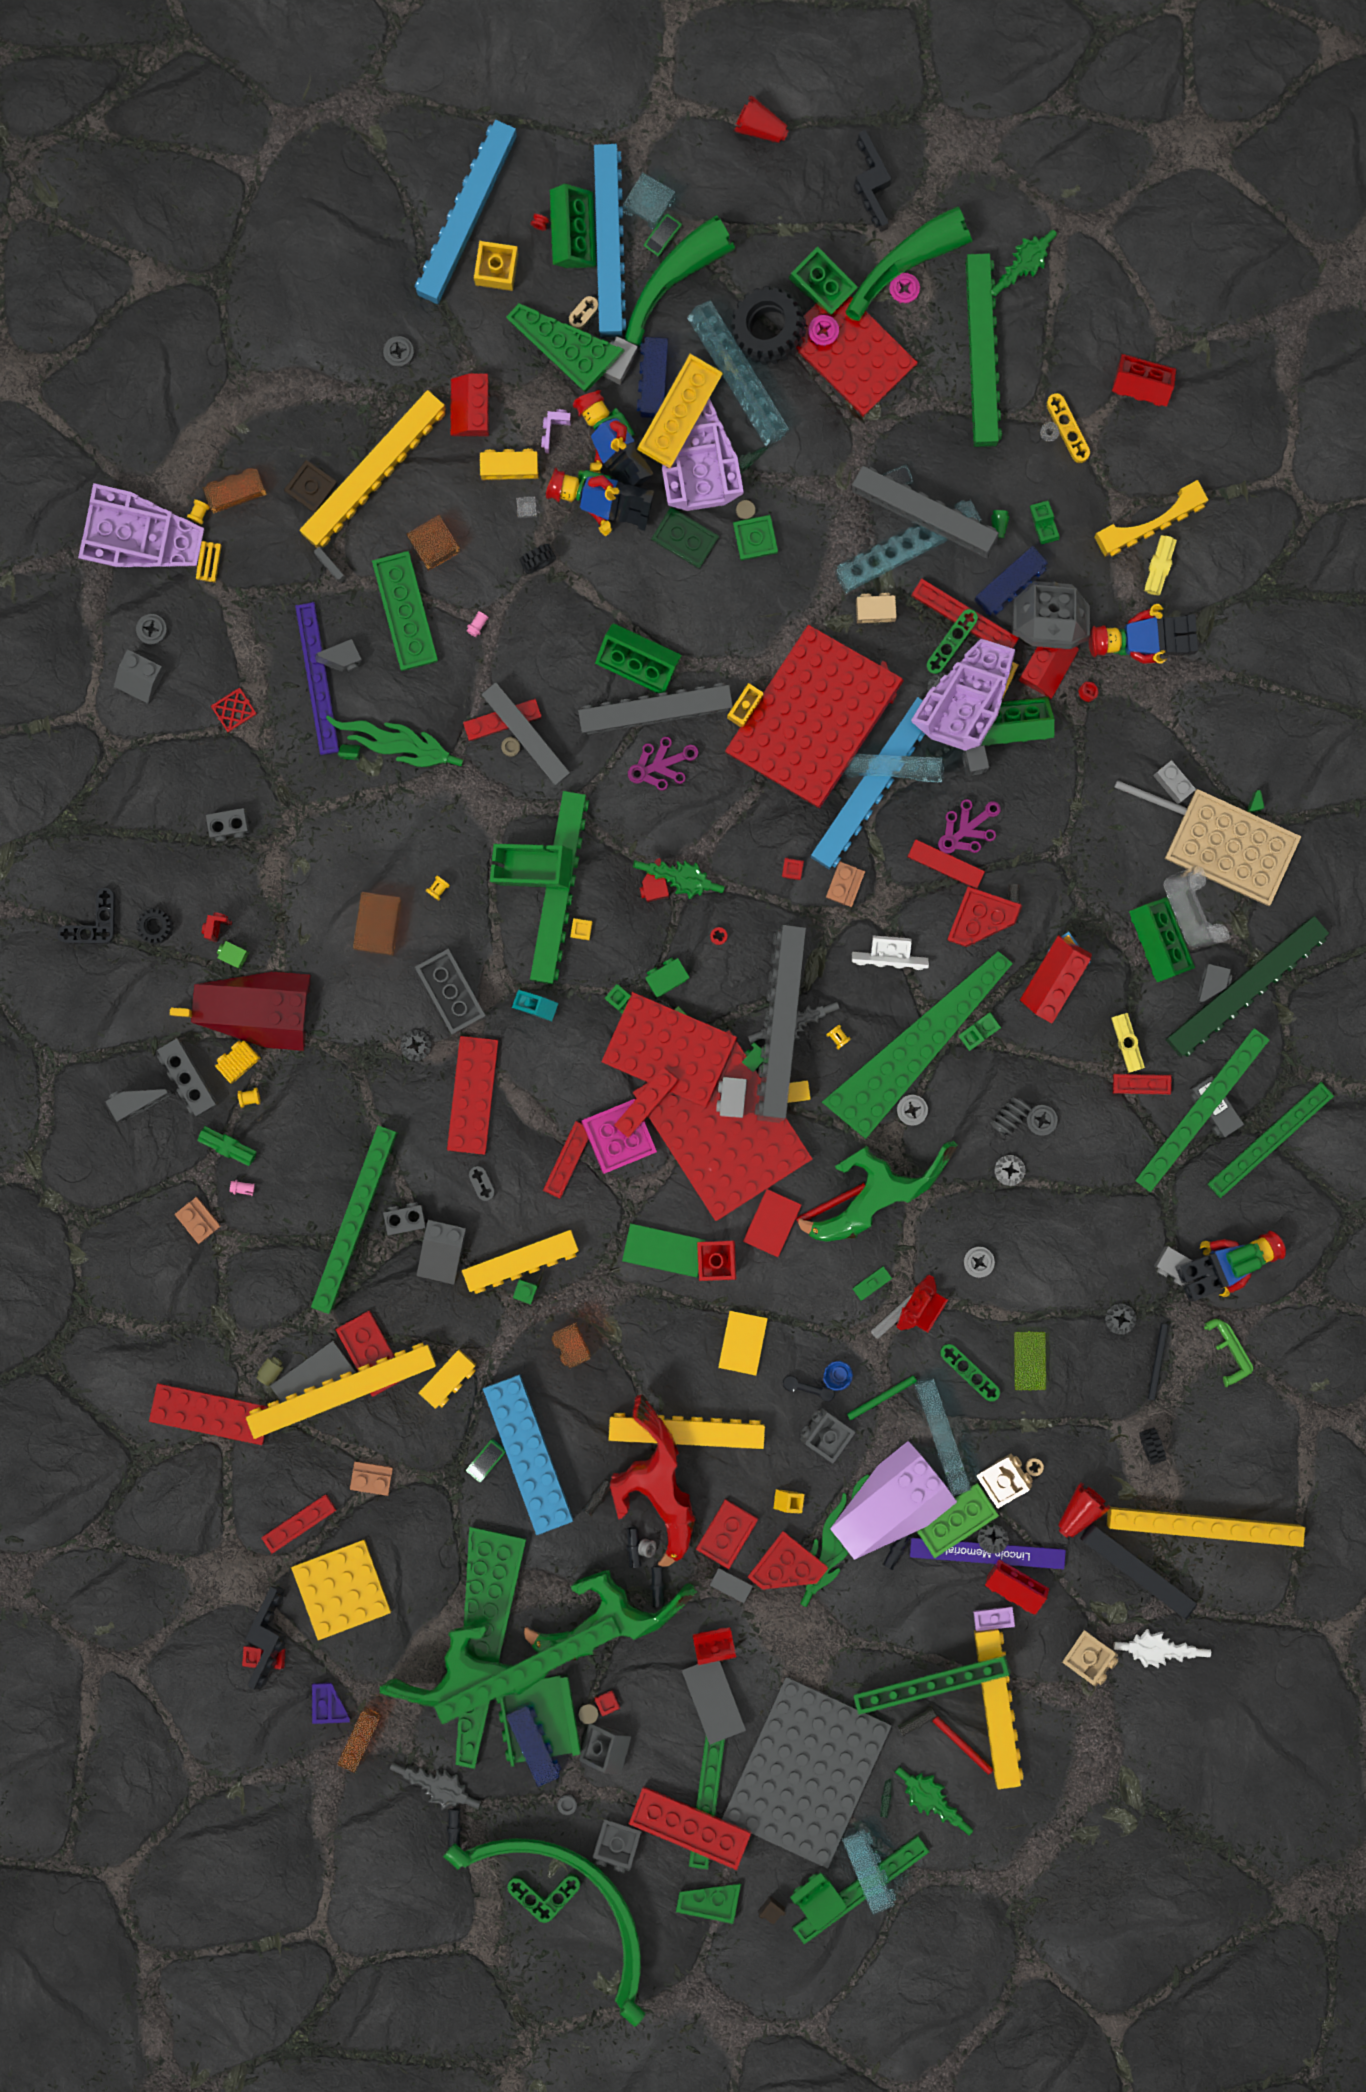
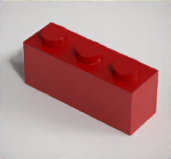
M1000 1559L987 1575L985 1586L992 1592L1000 1594L1008 1601L1017 1604L1023 1610L1036 1615L1047 1600L1049 1588Z

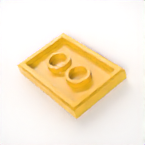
M730 1311L718 1368L756 1375L768 1318Z

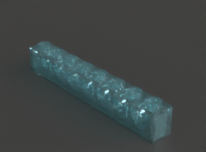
M711 300L696 306L688 316V320L718 369L723 372L724 379L765 446L780 440L789 428Z
M962 500L955 504L954 509L961 511L964 516L968 518L973 517L981 522V518L971 500L967 502ZM913 526L905 530L904 535L900 537L895 535L888 539L887 544L883 546L878 544L870 549L871 552L855 556L854 561L841 563L837 566L838 569L835 571V575L846 594L948 541V539L922 526L917 528ZM926 533L929 539L921 540L919 534ZM908 541L911 543L912 548L905 549L902 543ZM892 550L895 553V557L888 558L885 552ZM876 559L879 565L872 567L868 561ZM859 568L862 574L856 576L851 570Z

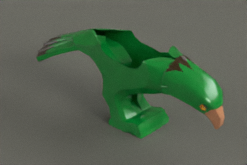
M954 1141L943 1144L936 1160L925 1174L919 1178L894 1174L886 1161L875 1157L869 1151L868 1146L864 1147L835 1166L837 1170L844 1173L849 1172L855 1165L864 1168L867 1172V1181L862 1191L849 1207L836 1217L820 1222L798 1219L801 1230L808 1233L813 1239L825 1242L857 1238L858 1234L871 1227L873 1224L872 1215L877 1210L897 1201L909 1203L930 1189L958 1145Z
M608 1569L579 1579L571 1585V1589L578 1595L591 1589L598 1593L602 1599L598 1610L576 1628L563 1633L543 1634L525 1627L524 1634L532 1648L537 1653L544 1651L549 1641L556 1645L612 1616L620 1633L619 1636H629L635 1640L662 1628L677 1611L688 1603L697 1593V1590L691 1583L685 1584L678 1594L657 1613H647L632 1607L628 1603L625 1589L614 1583L611 1571ZM598 1646L573 1658L572 1660H578L579 1657L593 1654V1650L597 1649Z

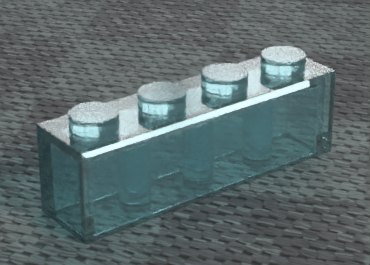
M865 1829L842 1839L872 1914L874 1915L895 1906L894 1900H897L893 1888H888L886 1882L889 1881L885 1869L881 1870L879 1866L881 1859L878 1851H873L871 1844L874 1842L870 1832L866 1833Z

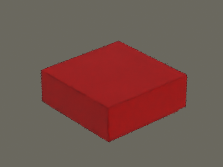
M785 858L782 878L801 880L804 861Z
M613 1690L594 1698L602 1717L620 1709Z

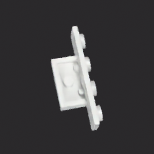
M873 936L871 953L852 952V962L858 965L874 964L878 967L890 965L896 968L913 967L916 970L929 968L928 958L910 956V938Z

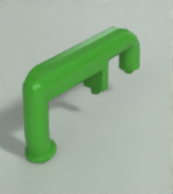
M1212 1319L1205 1323L1204 1328L1210 1331L1218 1327L1225 1341L1216 1346V1349L1219 1350L1228 1346L1241 1369L1228 1377L1223 1376L1224 1385L1228 1387L1250 1375L1253 1371V1365L1231 1327L1220 1319Z

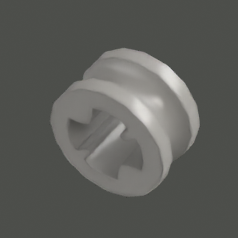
M644 1538L639 1544L638 1552L641 1556L651 1558L656 1551V1543Z

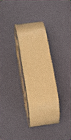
M585 297L569 316L570 326L581 330L598 311V302L594 297ZM586 303H588V304L593 303V308H594V309L589 308V309L585 312V310H586V308H587ZM581 315H583L581 317L582 323L580 324L577 322L576 324H574V317L578 319Z

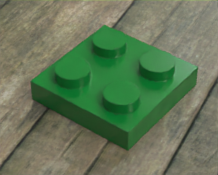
M770 515L733 522L740 561L778 554Z

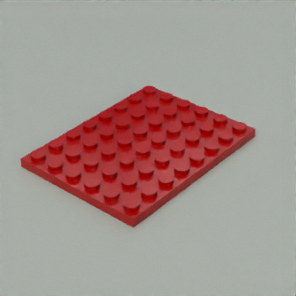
M808 625L763 692V698L759 701L744 727H740L725 752L820 809L904 680Z
M737 1041L719 1081H723V1077L747 1079L743 1118L720 1116V1112L716 1111L717 1100H721L722 1092H718L719 1081L707 1108L668 1092L648 1116L715 1221L721 1219L813 1159L787 1118L780 1123L757 1120L754 1110L755 1104L759 1102V1096L756 1095L758 1084L761 1083V1078L756 1070L752 1072L742 1063L747 1056ZM649 1083L633 1092L636 1098H638Z

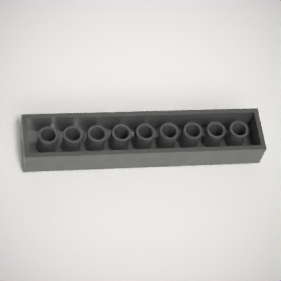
M782 925L773 935L775 951L771 954L773 970L769 973L771 988L767 991V1001H769V1007L765 1010L767 1026L764 1027L762 1036L765 1039V1045L762 1046L760 1055L763 1058V1064L760 1065L758 1076L761 1077V1083L758 1084L756 1095L759 1096V1102L755 1104L754 1110L757 1120L780 1123L786 1119L806 928Z

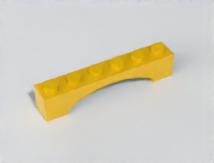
M1198 480L1181 488L1178 492L1179 498L1177 502L1166 513L1155 520L1128 528H1119L1112 524L1097 532L1094 538L1104 556L1106 557L1109 554L1111 557L1121 552V548L1125 546L1130 548L1137 544L1138 539L1142 537L1147 539L1153 536L1155 530L1159 528L1164 530L1172 525L1171 522L1174 520L1182 521L1188 517V513L1192 511L1197 513L1204 509L1208 498Z

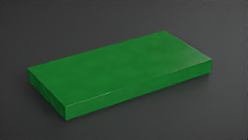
M630 1223L622 1261L697 1277L699 1272L697 1242H705V1240Z

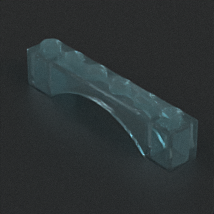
M855 754L840 778L893 776L923 782H943L944 762L942 758Z
M929 1378L914 1383L950 1493L955 1496L970 1491L971 1488L935 1380Z

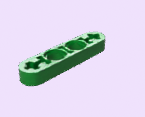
M967 609L962 612L927 662V669L931 673L937 674L943 670L978 620L977 613L974 610ZM973 613V619L975 620L967 623L966 626L969 629L966 631L963 626L958 625V622L964 623L966 620L964 615ZM960 628L963 630V637L961 639L953 637L952 632L954 629ZM944 644L952 646V652L949 655H944L941 652V647ZM937 652L942 657L947 658L945 662L943 660L939 662V666H941L939 670L931 669L932 665L930 662H935L938 659L935 656Z
M945 1344L941 1347L940 1356L984 1399L992 1402L999 1398V1388L955 1346ZM946 1348H953L952 1354L956 1357L958 1354L961 1355V1357L955 1360L954 1364L951 1363L953 1359L950 1356H944ZM962 1360L968 1363L966 1371H959L957 1367L958 1363ZM974 1374L982 1376V1382L978 1385L972 1383L971 1379ZM986 1380L989 1382L986 1384L988 1388H995L994 1393L996 1395L994 1397H987L988 1392L984 1388L982 1391L979 1390V1388L984 1386Z

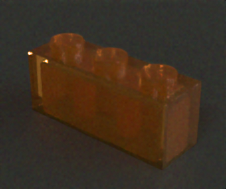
M257 468L246 469L242 472L243 474L237 476L229 475L223 481H212L206 487H203L211 511L216 513L267 495Z
M366 1707L363 1708L337 1765L355 1773L382 1716L381 1714Z

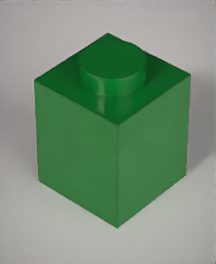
M519 1279L513 1298L532 1304L538 1285Z

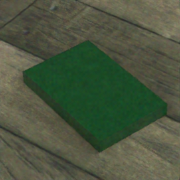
M670 507L651 540L700 569L719 539V535Z

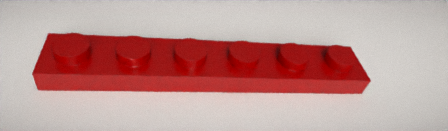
M923 579L920 580L911 595L954 623L962 612L971 609ZM977 613L978 620L970 633L980 639L1013 649L1019 638ZM965 614L966 620L964 623L959 621L958 625L968 630L969 627L966 625L969 621L973 622L975 620L973 619L974 614Z

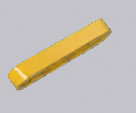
M1056 393L1052 394L1047 400V409L1073 460L1077 463H1083L1090 455L1089 447L1063 396ZM1053 399L1060 401L1058 405L1060 412L1057 415L1055 414L1058 411L1056 405H1051ZM1066 415L1069 418V423L1066 425L1061 424L1059 417ZM1074 432L1078 438L1072 442L1068 440L1067 434ZM1081 442L1078 446L1080 451H1085L1084 458L1076 455L1078 453L1076 445Z

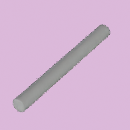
M1118 780L1114 786L1117 789L1182 815L1187 811L1186 807Z

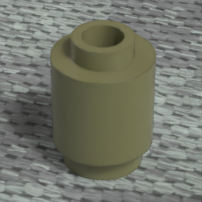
M275 1356L272 1358L268 1357L257 1372L256 1378L261 1383L269 1386L271 1383H274L284 1369L282 1366L283 1362Z

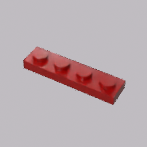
M536 699L515 705L528 722L542 718ZM496 712L463 722L469 742L509 729Z
M663 1067L614 1126L627 1138H630L679 1079L667 1068Z

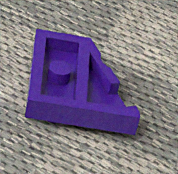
M312 1683V1724L350 1722V1718L332 1683Z

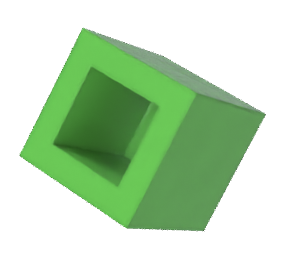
M225 941V944L220 945L217 954H219L218 959L241 969L249 952Z

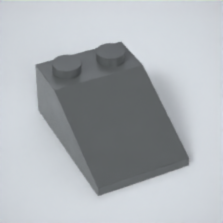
M167 1089L116 1091L109 1095L110 1099L105 1102L117 1122H126L174 1093L172 1090Z
M428 1220L417 1276L454 1284L467 1228Z

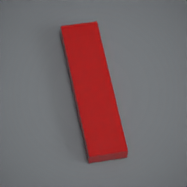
M916 839L907 858L974 889L978 888L985 872Z
M575 1121L543 1191L555 1197L561 1198L588 1141L583 1124Z
M325 1494L264 1535L261 1539L271 1554H273L337 1509L328 1495Z

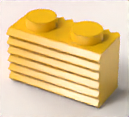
M748 683L729 712L727 719L739 727H744L759 701L763 698V692Z
M246 1041L236 1042L231 1047L232 1051L228 1055L224 1053L217 1059L218 1064L215 1067L231 1084L261 1059Z

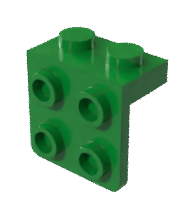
M816 1873L808 1879L809 1882L805 1886L797 1887L790 1898L801 1908L813 1927L820 1931L847 1909V1905L828 1878L822 1873Z

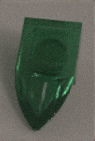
M768 447L760 448L751 454L748 453L746 456L744 454L738 458L740 474L750 467Z

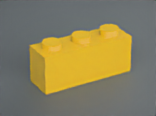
M505 449L503 452L485 450L480 453L481 480L538 479L537 451L533 449H523L522 452H515L513 449Z
M459 1349L423 1387L419 1394L435 1409L438 1406L442 1408L449 1401L447 1396L452 1391L456 1393L461 1388L462 1384L460 1382L465 1377L469 1379L476 1370L473 1368L476 1364Z

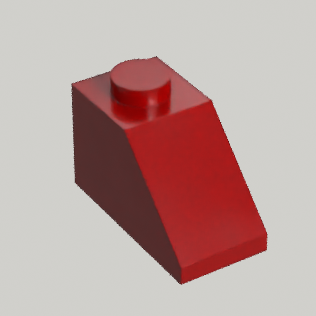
M660 858L656 859L654 862L658 866L661 864ZM647 873L642 881L643 887H639L642 899L646 898V902L668 898L669 893L665 878L655 879V875Z

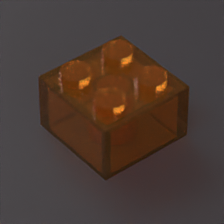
M440 515L407 533L409 541L428 571L460 553L459 546Z
M576 1322L554 1331V1336L551 1339L555 1348H560L562 1352L560 1359L564 1366L568 1365L570 1369L591 1359L592 1356Z

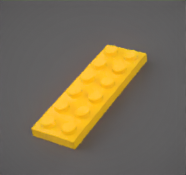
M690 354L637 450L664 466L671 468L723 372Z

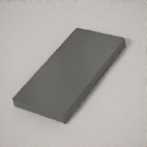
M333 1340L270 1387L280 1401L284 1402L287 1401L285 1397L294 1393H297V1396L305 1394L304 1389L315 1386L316 1389L323 1386L322 1382L333 1378L335 1382L341 1379L340 1375L350 1371L354 1374L356 1371Z
M720 1661L701 1665L696 1664L682 1670L710 1745L746 1731Z

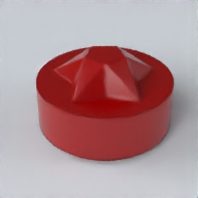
M1088 681L1079 687L1078 693L1081 699L1090 702L1098 696V688L1094 683Z

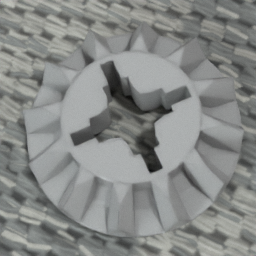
M917 1095L905 1096L897 1106L898 1117L907 1125L920 1124L925 1120L928 1113L926 1102ZM909 1102L913 1107H920V1109L915 1111V1118L911 1113H904L909 1109Z
M1006 1155L997 1161L995 1176L1000 1183L1013 1186L1024 1178L1025 1165L1020 1158L1014 1155ZM1012 1162L1013 1169L1018 1171V1173H1012L1008 1179V1172L1002 1170V1168H1009Z
M984 1247L972 1248L966 1253L964 1258L966 1271L977 1278L989 1275L995 1265L993 1254ZM984 1255L982 1262L986 1267L979 1265L974 1269L976 1262L972 1257L979 1259Z

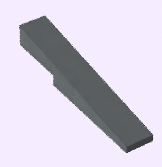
M496 682L481 694L555 785L570 773Z

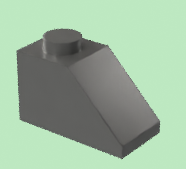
M352 639L318 652L315 657L316 662L341 672L346 670L351 672L357 669L362 660Z
M1211 964L1205 965L1196 1002L1202 1003L1224 990L1227 985L1229 986L1232 980L1231 969Z

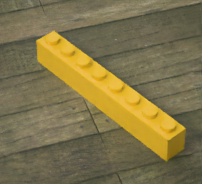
M614 1413V1416H610L609 1441L657 1443L642 1426L633 1420V1417H626V1413ZM658 1415L673 1435L676 1444L764 1449L765 1425L761 1424V1420H749V1423H741V1419H730V1422H722V1418H711V1421H703V1417H691V1420H684V1416H672V1419H664V1415Z
M998 1629L974 1630L978 1662L1006 1655L1001 1649V1644H1004L1002 1632H999ZM1009 1676L981 1683L997 1789L1021 1786L1020 1780H1023L1022 1768H1018L1017 1762L1021 1760L1019 1748H1015V1741H1018L1017 1731L1012 1727V1722H1015L1014 1711L1010 1710L1009 1702H1012V1695L1010 1690L1007 1691L1006 1684L1010 1682Z

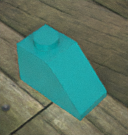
M518 990L512 1008L552 1021L558 1003Z

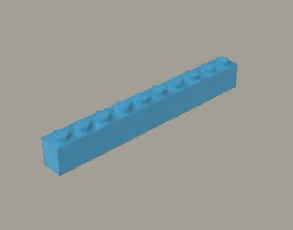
M495 120L493 125H489L486 132L487 138L479 146L478 158H474L472 161L471 173L464 178L462 184L464 188L461 193L458 192L455 198L456 205L453 210L450 209L447 215L448 222L445 227L442 226L439 232L440 239L432 247L430 261L427 260L424 264L422 278L419 277L416 281L417 295L436 304H439L517 137L515 128L498 120Z
M617 144L594 145L600 337H622V330H626V318L622 319V312H625V300H621V293H625V281H621V274H624V262L620 263V256H624V244H620V237H623V225H619V218H623V209L619 207V200H622V188H618V181H622L621 169H618L617 163H621V151H617Z
M917 697L810 857L827 869H830L831 866H837L841 860L839 857L842 850L846 852L852 843L849 841L852 835L857 836L862 829L860 825L862 820H868L873 812L871 807L874 803L878 805L884 796L881 794L885 787L888 789L893 783L894 779L892 776L895 771L898 773L905 765L902 761L906 756H911L915 750L913 745L916 740L920 742L924 737L925 733L911 721L923 701Z

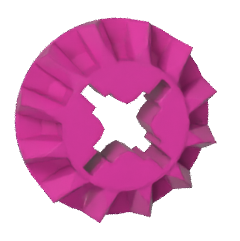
M909 273L900 274L890 283V293L893 300H897L899 303L908 304L916 299L920 291L918 280ZM900 285H903L904 287H905L906 285H907V286L909 285V287H908V292H909V293H907V292H905V291L900 293V290H901V286H900Z
M820 315L811 321L808 333L810 339L816 345L826 346L836 340L839 327L832 317ZM820 326L824 329L829 328L827 330V336L823 333L818 335V333L820 332Z

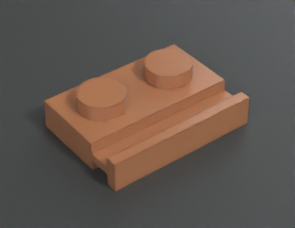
M839 861L826 898L852 907L865 871Z
M195 1197L174 1214L198 1244L202 1243L221 1227L198 1197Z
M355 1461L350 1490L388 1496L393 1467Z

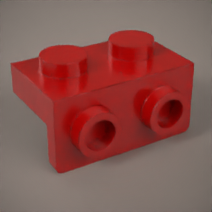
M214 912L213 916L208 915L206 923H203L202 926L204 938L209 941L218 942L220 925H232V921L225 914Z
M730 1627L693 1635L698 1665L736 1658Z

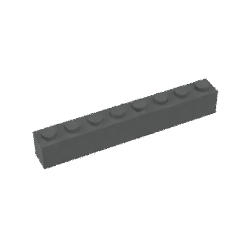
M862 466L852 484L853 493L985 558H988L998 540L999 533L994 527L984 526L973 517L968 518L961 511L950 509L939 500L934 501L923 492L917 493L907 484H899L888 475L883 476L872 467Z
M724 683L713 685V688L706 689V686L694 688L695 691L690 692L683 689L676 691V694L672 695L659 693L654 698L641 696L636 701L623 699L618 704L605 702L601 703L600 707L594 708L593 705L581 707L582 710H578L582 736L731 711L733 706L729 685L725 686Z

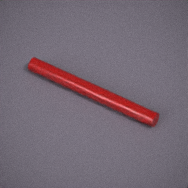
M862 1183L796 1217L797 1222L800 1218L807 1221L858 1195L865 1187V1184Z
M937 1715L932 1719V1722L988 1775L993 1771V1768Z

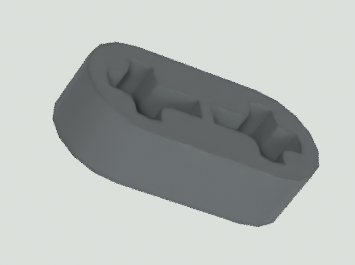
M480 1166L473 1167L469 1172V1178L478 1197L483 1201L491 1200L494 1197L495 1190L486 1170ZM476 1169L479 1172H483V1175H481L482 1183L477 1178H473ZM482 1184L485 1185L486 1189H491L488 1198L485 1195H481V1192H483Z

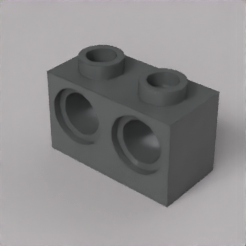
M984 745L963 752L962 760L966 777L986 773L989 769Z
M244 808L206 815L209 837L212 840L215 839V842L226 841L227 837L234 836L235 839L246 837L245 834L250 833L247 811ZM238 819L242 820V826L239 829H234V822ZM218 823H223V830L221 832H215L214 828Z
M415 1202L406 1204L407 1208L399 1209V1206L387 1208L388 1212L383 1213L387 1235L426 1228L427 1224L423 1205L418 1206V1203ZM412 1211L419 1213V1219L416 1222H412L409 1218ZM393 1215L400 1217V1223L397 1226L392 1225L390 1221Z

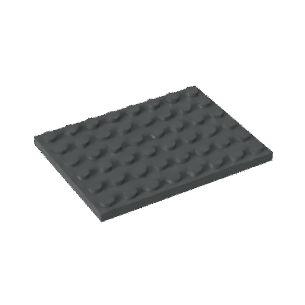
M785 1676L724 1811L722 1820L751 1831V1834L828 1869L892 1725L868 1713L858 1715L857 1708Z

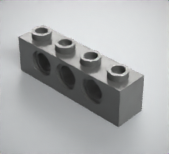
M176 1038L157 1050L159 1053L157 1057L160 1063L168 1068L167 1075L172 1082L175 1081L178 1085L176 1090L182 1099L185 1097L188 1103L186 1107L191 1115L194 1114L199 1117L218 1106L217 1101L180 1039ZM175 1057L181 1059V1064L178 1067H174L172 1064V1060ZM188 1073L191 1077L190 1082L184 1084L182 1076ZM194 1090L200 1092V1098L196 1101L191 1097Z

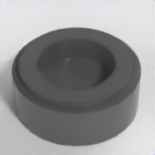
M571 1794L562 1795L558 1800V1810L564 1815H570L575 1812L577 1808L576 1798Z

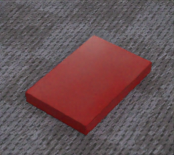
M766 1189L743 1242L778 1257L801 1208V1204Z
M725 1499L696 1550L729 1569L757 1523L758 1518Z

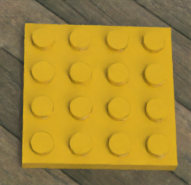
M365 1539L291 1567L318 1640L391 1613Z

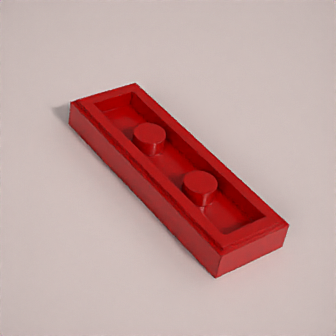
M1113 1074V1093L1171 1095V1075Z

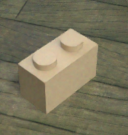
M881 593L879 596L861 594L860 597H857V624L895 622V595L891 596L890 593Z

